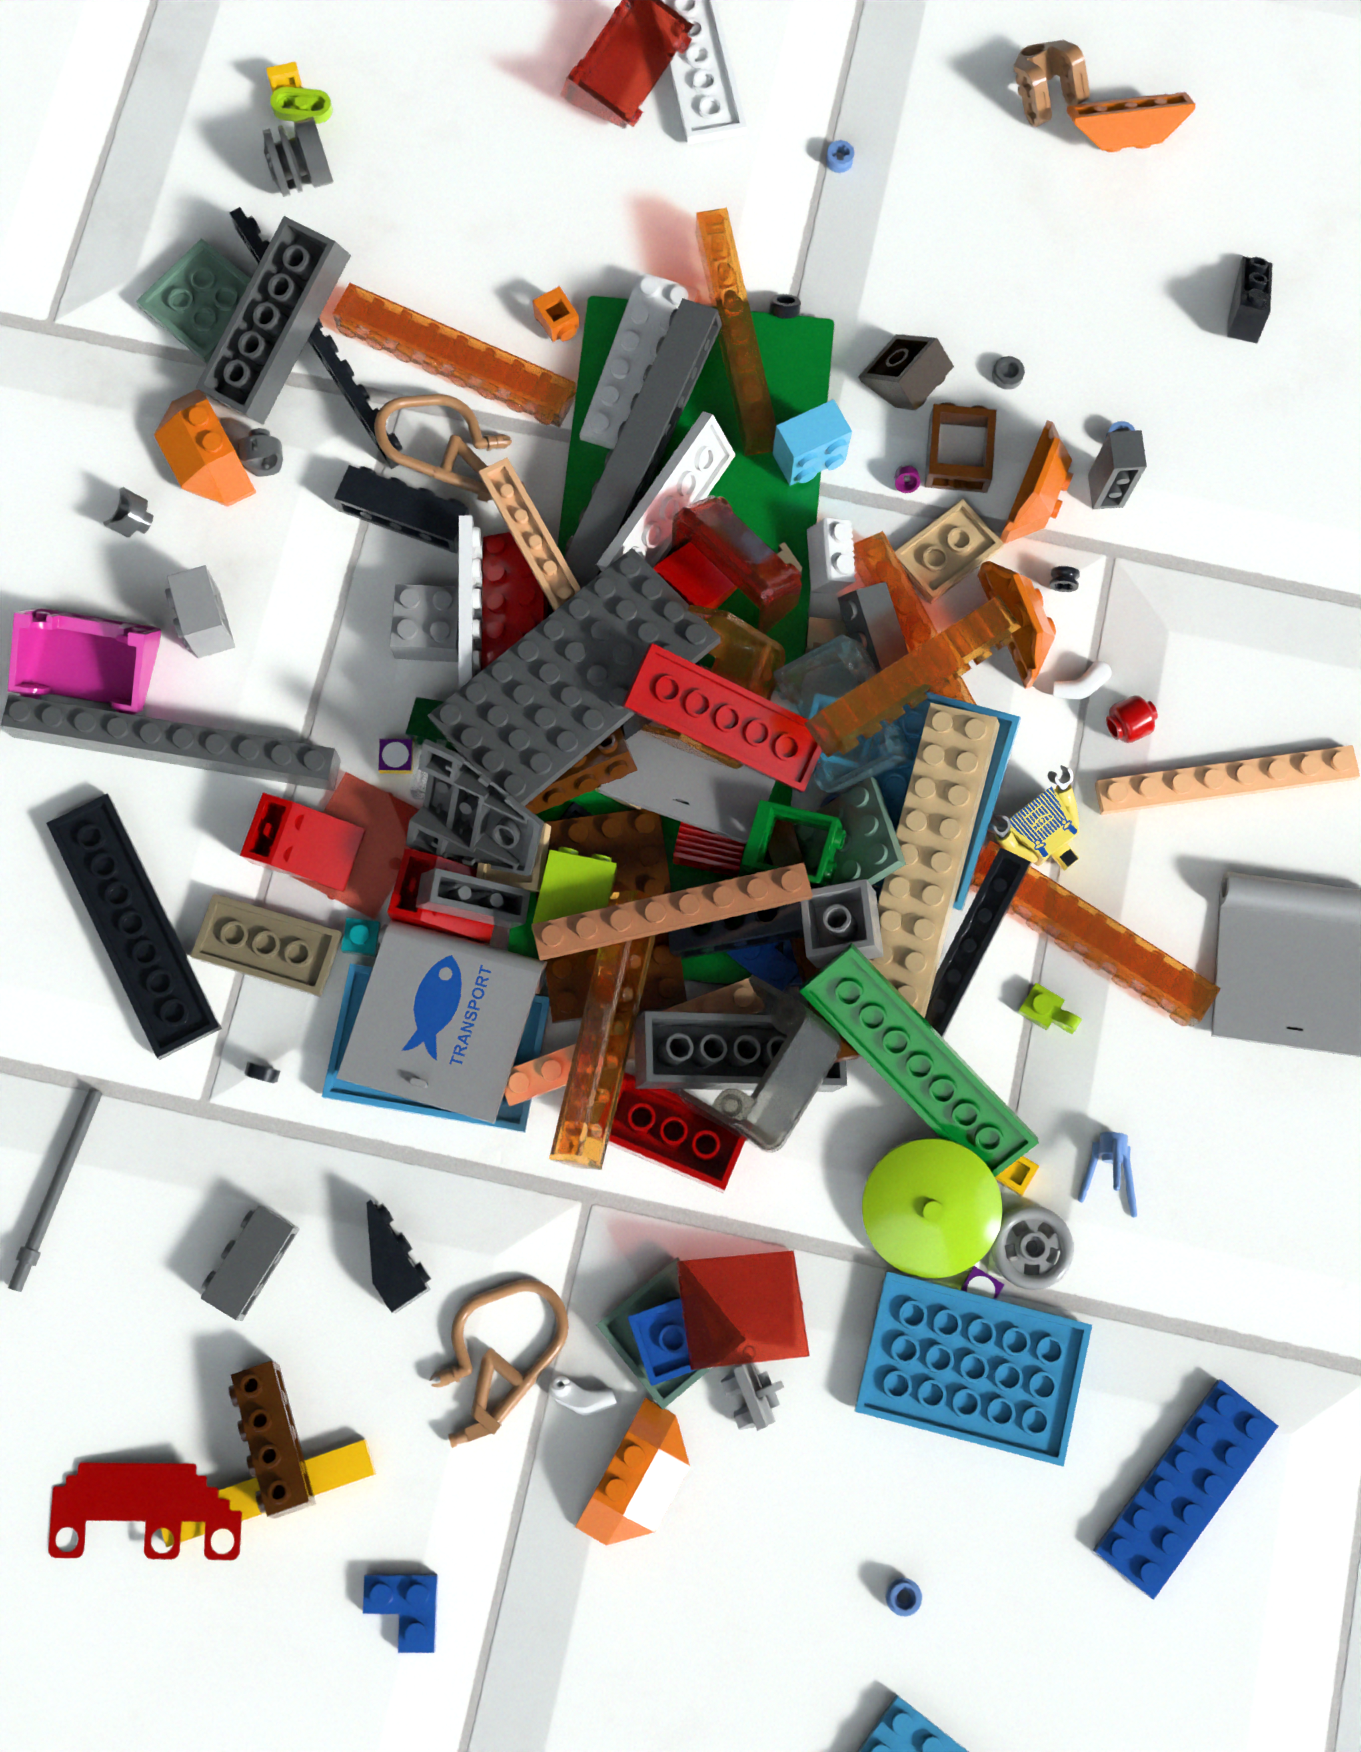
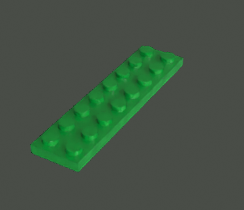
M853 943L848 945L800 986L799 992L940 1138L960 1143L976 1153L988 1166L994 1177L1039 1143L1038 1137Z

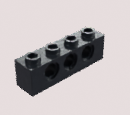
M796 902L743 914L744 920L736 928H732V921L735 917L711 922L710 929L704 934L699 933L702 924L669 931L670 953L676 957H681V960L804 938L801 904ZM771 909H777L775 918L769 922H764L765 914Z

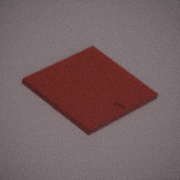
M346 772L323 811L327 815L366 829L345 891L341 892L293 876L290 877L327 895L328 899H335L376 920L395 886L405 848L415 850L406 845L410 819L419 809L393 796L391 792H385Z
M794 1250L676 1262L683 1309L682 1318L685 1324L691 1370L810 1356Z

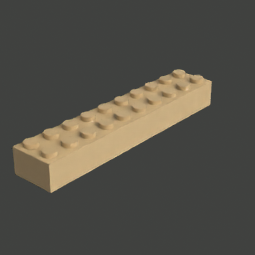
M934 703L929 705L896 833L906 865L885 877L878 902L884 957L868 959L924 1019L1000 727L997 717Z

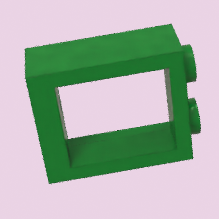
M760 800L741 862L742 866L747 872L754 874L781 868L764 863L776 819L828 831L816 876L807 874L811 888L826 887L827 881L832 882L836 872V862H833L836 849H842L846 831L842 829L843 826L839 818Z

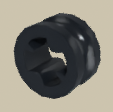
M1058 566L1051 570V577L1054 578L1050 581L1049 586L1051 589L1058 592L1078 590L1079 583L1076 581L1080 577L1078 569L1069 566Z

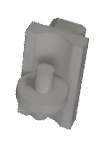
M752 1361L734 1368L733 1373L721 1380L724 1393L728 1398L742 1393L747 1406L734 1411V1419L739 1430L756 1427L758 1431L776 1422L771 1409L780 1405L776 1391L784 1388L782 1381L772 1384L768 1372L765 1371L757 1374Z

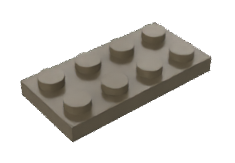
M213 893L190 957L201 962L321 997L343 934L338 930Z

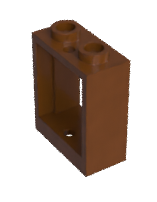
M949 402L933 404L929 417L924 487L979 493L988 492L993 477L997 410L988 409L981 405L962 407ZM940 424L985 428L983 466L937 463Z

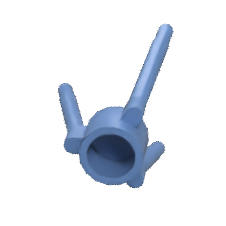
M1118 1132L1100 1133V1142L1092 1143V1155L1081 1185L1078 1201L1084 1202L1099 1156H1102V1162L1113 1164V1189L1115 1191L1120 1190L1121 1164L1123 1163L1130 1215L1135 1218L1137 1217V1208L1130 1162L1131 1147L1127 1146L1128 1135Z

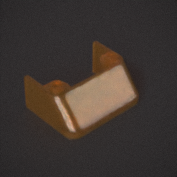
M690 605L688 611L709 623V626L720 636L721 642L708 652V654L716 658L711 672L770 701L785 663V650L783 646L728 611ZM646 724L643 725L642 731L674 748L725 767L738 769L743 766L682 733Z

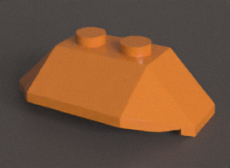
M1186 92L1067 106V114L1074 124L1102 151L1118 152L1122 148L1128 147L1146 149L1153 144H1161L1195 110V102Z
M197 389L172 401L156 429L154 437L182 490L217 501L219 504L227 507L255 494L256 491L205 394Z
M1047 420L1004 526L1000 537L1004 544L1045 528L1049 518L1056 519L1063 501L1057 498L1061 490L1067 491L1073 477V473L1068 472L1072 459L1052 421Z
M983 562L977 576L1025 689L1030 688L1036 680L1055 638L1056 629L1054 622L1050 617H1046L1043 610L1042 594L1038 588L1034 589L1031 579L993 562Z
M647 1398L644 1399L575 1528L604 1545L656 1532L690 1468L675 1414L665 1408L662 1410L658 1404Z

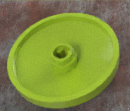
M923 1137L897 1145L883 1155L875 1164L866 1180L862 1194V1217L872 1245L889 1264L912 1276L930 1279L944 1278L969 1269L989 1251L1000 1229L1002 1200L994 1175L976 1153L952 1140Z

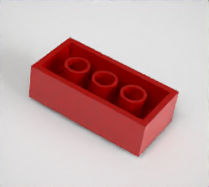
M623 1071L596 1133V1139L724 1194L752 1125L666 1089L635 1088V1076Z

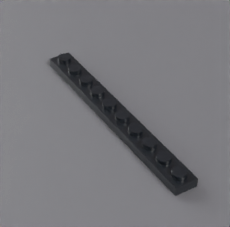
M241 207L229 212L235 230L259 265L270 242L267 239L261 240L258 235L261 233L257 222L253 216L247 218ZM318 319L307 341L391 469L397 467L400 464H397L385 455L376 439L374 424L379 409L375 408L372 410L368 404L370 397L361 383L355 384L352 379L355 375L346 359L340 361L336 354L339 350L330 335L326 337L320 330L323 328L320 319ZM387 433L392 446L396 450L401 451L403 448L394 433Z

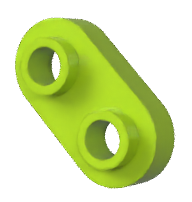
M281 87L275 90L270 98L274 115L283 121L295 122L314 117L315 123L319 124L327 121L333 112L330 97L322 90Z

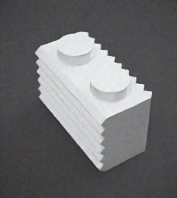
M823 518V520H820L810 529H807L812 592L835 594L857 580L854 577L856 574L854 569L856 567L854 565L855 560L852 558L855 554L852 552L854 550L852 546L854 542L851 539L853 537L851 534L853 529L850 527L852 525L850 520Z

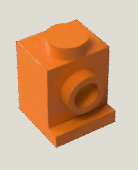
M560 286L532 300L534 317L541 323L552 342L561 339L563 342L568 341L576 335V329L579 328V315Z

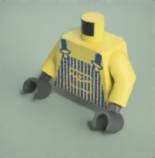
M1061 765L1062 776L1060 779H1058L1057 773L1050 771L1047 775L1049 781L1057 785L1055 789L1051 786L1010 819L1007 816L994 814V817L998 820V825L996 827L994 824L989 823L987 832L996 834V840L1003 849L1037 866L1042 865L1050 857H1053L1065 871L1080 859L1068 845L1079 833V817L1075 796L1070 785L1073 780V772L1068 767Z

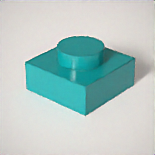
M346 918L341 951L347 954L376 957L381 923L379 921Z

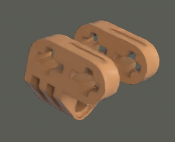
M1066 40L1029 45L1019 52L1013 65L1014 72L1017 73L1015 77L1016 84H1019L1017 90L1018 95L1022 96L1025 116L1033 127H1038L1051 120L1052 110L1047 81L1053 79L1056 75L1060 77L1062 94L1069 106L1082 104L1089 100L1090 91L1085 59L1077 45Z

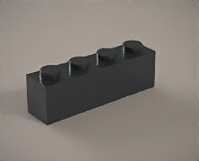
M348 466L334 497L339 512L457 554L459 549V516L470 515L468 507L457 499L449 498L446 500L437 497L429 489L409 487L398 478L389 477L387 479L381 477L372 469L364 466L360 468Z

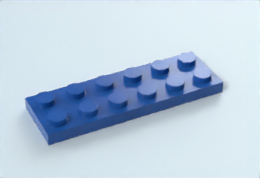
M1218 1379L1093 1551L1149 1598L1154 1600L1279 1426L1223 1380Z

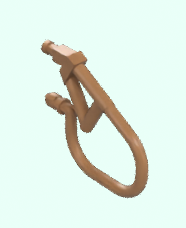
M445 394L399 397L390 400L381 407L376 415L374 428L377 442L386 456L397 464L478 494L477 499L487 503L488 500H492L483 482L452 471L457 455L478 475V471L488 467L459 436H450L440 467L434 466L396 450L388 439L386 421L398 409L443 405L453 408L463 416L468 425L473 446L476 449L491 451L492 449L507 448L512 443L511 437L505 434H498L494 436L485 435L482 438L480 427L473 411L461 400Z
M531 1279L507 1283L473 1296L456 1313L451 1328V1341L459 1366L456 1367L454 1364L451 1365V1368L435 1372L429 1380L432 1381L440 1377L441 1382L431 1384L432 1387L441 1388L455 1381L460 1382V1378L469 1376L472 1373L473 1367L465 1346L463 1331L470 1314L483 1305L519 1292L539 1294L552 1307L556 1319V1333L551 1344L524 1375L516 1370L492 1347L485 1353L481 1360L471 1409V1415L479 1423L466 1427L455 1434H448L452 1448L457 1447V1444L471 1442L489 1434L495 1435L501 1428V1423L563 1348L569 1329L567 1312L559 1295L545 1283ZM495 1369L514 1387L490 1414L486 1411Z

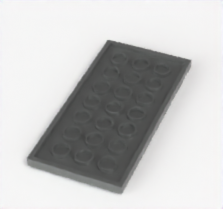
M631 548L427 716L465 760L525 806L635 714L622 707V703L650 643L658 645L695 664L721 642L720 636Z

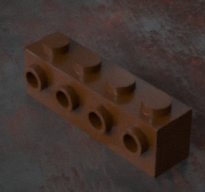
M620 727L525 805V807L533 814H538L554 806L561 805L565 801L579 795L591 792L600 787L601 784L621 779L637 771V766Z
M271 1360L231 1374L233 1385L228 1388L233 1406H239L242 1420L238 1421L237 1425L242 1441H247L251 1455L246 1457L251 1476L257 1477L260 1491H257L255 1495L260 1512H266L267 1517L277 1519L316 1505L280 1365Z

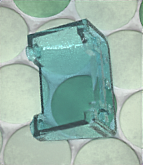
M841 634L773 672L777 683L774 685L779 697L783 701L788 700L791 704L796 705L800 716L830 730V734L819 757L820 762L816 764L817 771L814 772L815 781L821 790H825L827 793H834L862 782L868 777H875L914 760L911 746L867 650L859 641Z

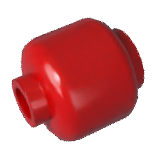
M1134 695L1111 706L1109 716L1106 717V724L1114 739H1120L1125 743H1132L1150 735L1154 731L1155 719L1158 718V713L1151 701L1146 702L1141 696Z

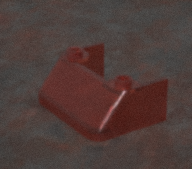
M711 495L682 507L672 517V551L676 552L691 542L760 609L757 634L762 638L798 605L802 586L800 581L802 578L801 573L793 564H786L732 512L731 505L723 497L719 496L717 498Z

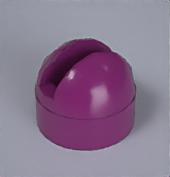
M912 465L901 466L895 472L894 481L899 492L912 493L919 488L921 481L919 472ZM909 475L910 481L904 482V476Z

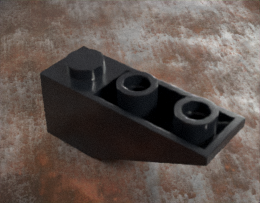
M1242 256L1228 317L1227 337L1255 344L1258 343L1271 312L1273 263L1267 262L1261 257L1250 258Z
M369 1200L366 1202L372 1283L390 1312L396 1314L431 1290L427 1284L431 1277L421 1262L415 1264L409 1256L408 1252L413 1249L402 1232L397 1235L389 1224L394 1219L384 1203L377 1205L376 1202Z

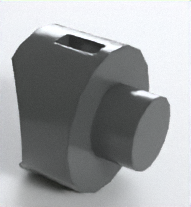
M252 429L248 432V437L239 442V459L255 476L263 477L279 473L283 463L282 444L278 438L270 436V432L267 429ZM264 458L269 459V465L265 464Z
M125 487L120 488L118 508L110 519L103 522L104 526L127 538L131 537L136 530L145 534L154 518L153 514L146 511L148 506L147 499Z

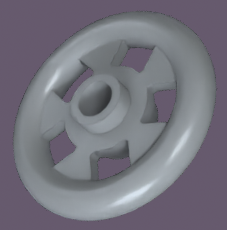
M1027 1205L1017 1207L1002 1217L999 1232L991 1246V1252L997 1269L1009 1282L1024 1289L1039 1290L1056 1284L1066 1275L1073 1261L1074 1242L1068 1226L1056 1213L1041 1206ZM1024 1220L1029 1230L1022 1232L1017 1237L1012 1227ZM1042 1222L1048 1224L1055 1231L1049 1239L1042 1232L1038 1231V1227ZM1029 1241H1033L1037 1245V1252L1035 1254H1030L1026 1250V1244ZM1014 1244L1018 1259L1009 1261L1006 1256L1005 1246ZM1050 1247L1060 1251L1055 1265L1046 1261L1050 1253ZM1024 1264H1038L1039 1275L1031 1276L1024 1274Z

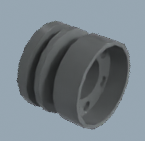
M314 117L295 121V137L290 139L283 126H277L281 138L280 142H274L270 129L262 131L264 136L263 150L272 179L281 190L283 197L291 195L287 184L288 180L294 179L298 193L303 192L302 176L307 175L314 188L334 183Z

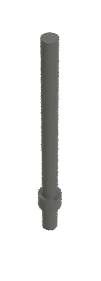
M92 1089L88 1091L25 1247H20L15 1259L18 1261V1264L9 1283V1289L22 1292L32 1266L37 1265L41 1252H38L102 1097L103 1093Z

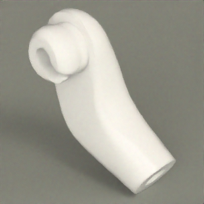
M1097 661L1076 680L1054 681L1053 697L1080 700L1087 698L1110 678V666L1106 662Z
M565 1376L555 1377L550 1384L549 1390L552 1398L581 1415H591L617 1406L612 1388L595 1391L585 1390Z

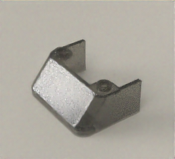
M752 975L748 981L755 994L773 1004L770 1013L773 1026L787 1036L751 1096L739 1089H726L717 1096L712 1106L683 1089L679 1091L678 1096L687 1107L759 1150L773 1153L780 1150L787 1142L839 1056L842 1042L835 1029L801 1002Z

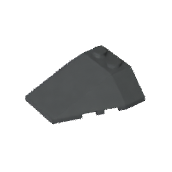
M426 739L422 744L418 768L428 773L424 802L419 811L410 819L406 845L417 851L443 858L462 859L463 864L473 866L475 862L490 864L493 870L530 876L533 872L544 822L459 754Z

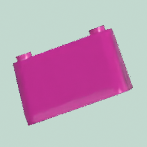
M33 608L15 612L8 692L19 693V696L40 699V695L56 694L109 703V707L115 709L116 712L136 715V713L144 709L160 644L161 629L149 625L54 609Z

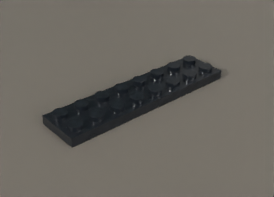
M107 793L47 822L46 824L156 1058L161 1060L221 1030L222 1027L111 796Z

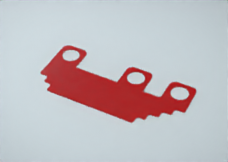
M80 1463L77 1475H68L65 1486H55L52 1490L48 1552L53 1558L76 1559L81 1557L85 1547L86 1521H145L144 1555L151 1560H173L180 1553L182 1522H205V1557L208 1560L232 1561L240 1555L241 1510H231L230 1500L220 1499L217 1487L207 1486V1477L196 1474L197 1466L195 1463ZM65 1527L74 1529L78 1535L76 1547L69 1552L61 1551L56 1544L58 1532ZM161 1528L168 1529L174 1538L173 1546L165 1553L155 1551L151 1544L152 1535ZM220 1529L230 1531L234 1538L233 1547L224 1554L217 1553L211 1545L213 1534Z

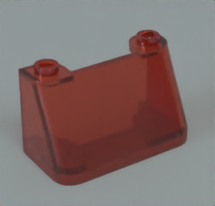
M622 0L584 58L579 61L577 66L573 67L567 76L560 96L570 104L623 129H626L628 125L634 128L643 114L640 107L677 52L683 55L690 45L692 38L688 35L693 24L662 0Z

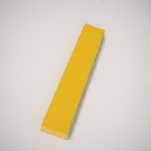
M366 1439L305 1460L314 1496L376 1474ZM257 1477L219 1490L218 1497L220 1499H229L231 1510H241L242 1521L264 1514L260 1512L256 1501L255 1493L260 1491ZM182 1522L181 1543L205 1534V1522ZM161 1528L166 1548L173 1546V1534L168 1529Z

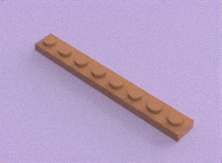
M800 863L532 924L539 959L542 961L812 899V891L805 865Z

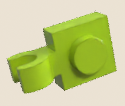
M1038 983L1034 984L1017 1012L1046 1031L1051 1023H1054L1064 1031L1073 1034L1082 1021L1079 1016L1061 1009L1065 999Z

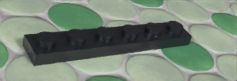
M1001 847L934 979L925 1020L942 1038H944L1032 864L1030 861Z

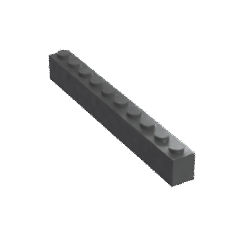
M682 298L678 309L675 308L671 313L669 329L665 337L662 336L657 344L655 360L645 370L644 384L640 393L634 395L631 402L630 415L627 421H623L619 427L618 441L614 450L611 449L606 456L605 470L601 478H597L594 482L592 498L588 507H584L580 513L579 527L575 536L572 535L566 544L564 559L581 589L602 573L597 566L598 561L650 486L722 326L717 309Z
M10 694L8 695L0 725L13 738L331 791L335 790L341 762L335 748Z

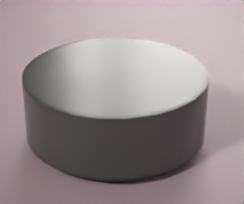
M1012 356L1000 358L995 363L992 371L994 383L1006 390L1018 387L1025 374L1024 365L1019 359Z

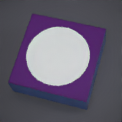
M973 1266L960 1290L996 1300L1005 1284Z

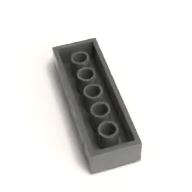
M283 216L195 388L227 407L264 425L351 255L336 241Z
M644 1011L634 1019L635 1088L834 1092L847 1086L846 1061L825 1063L812 1016Z

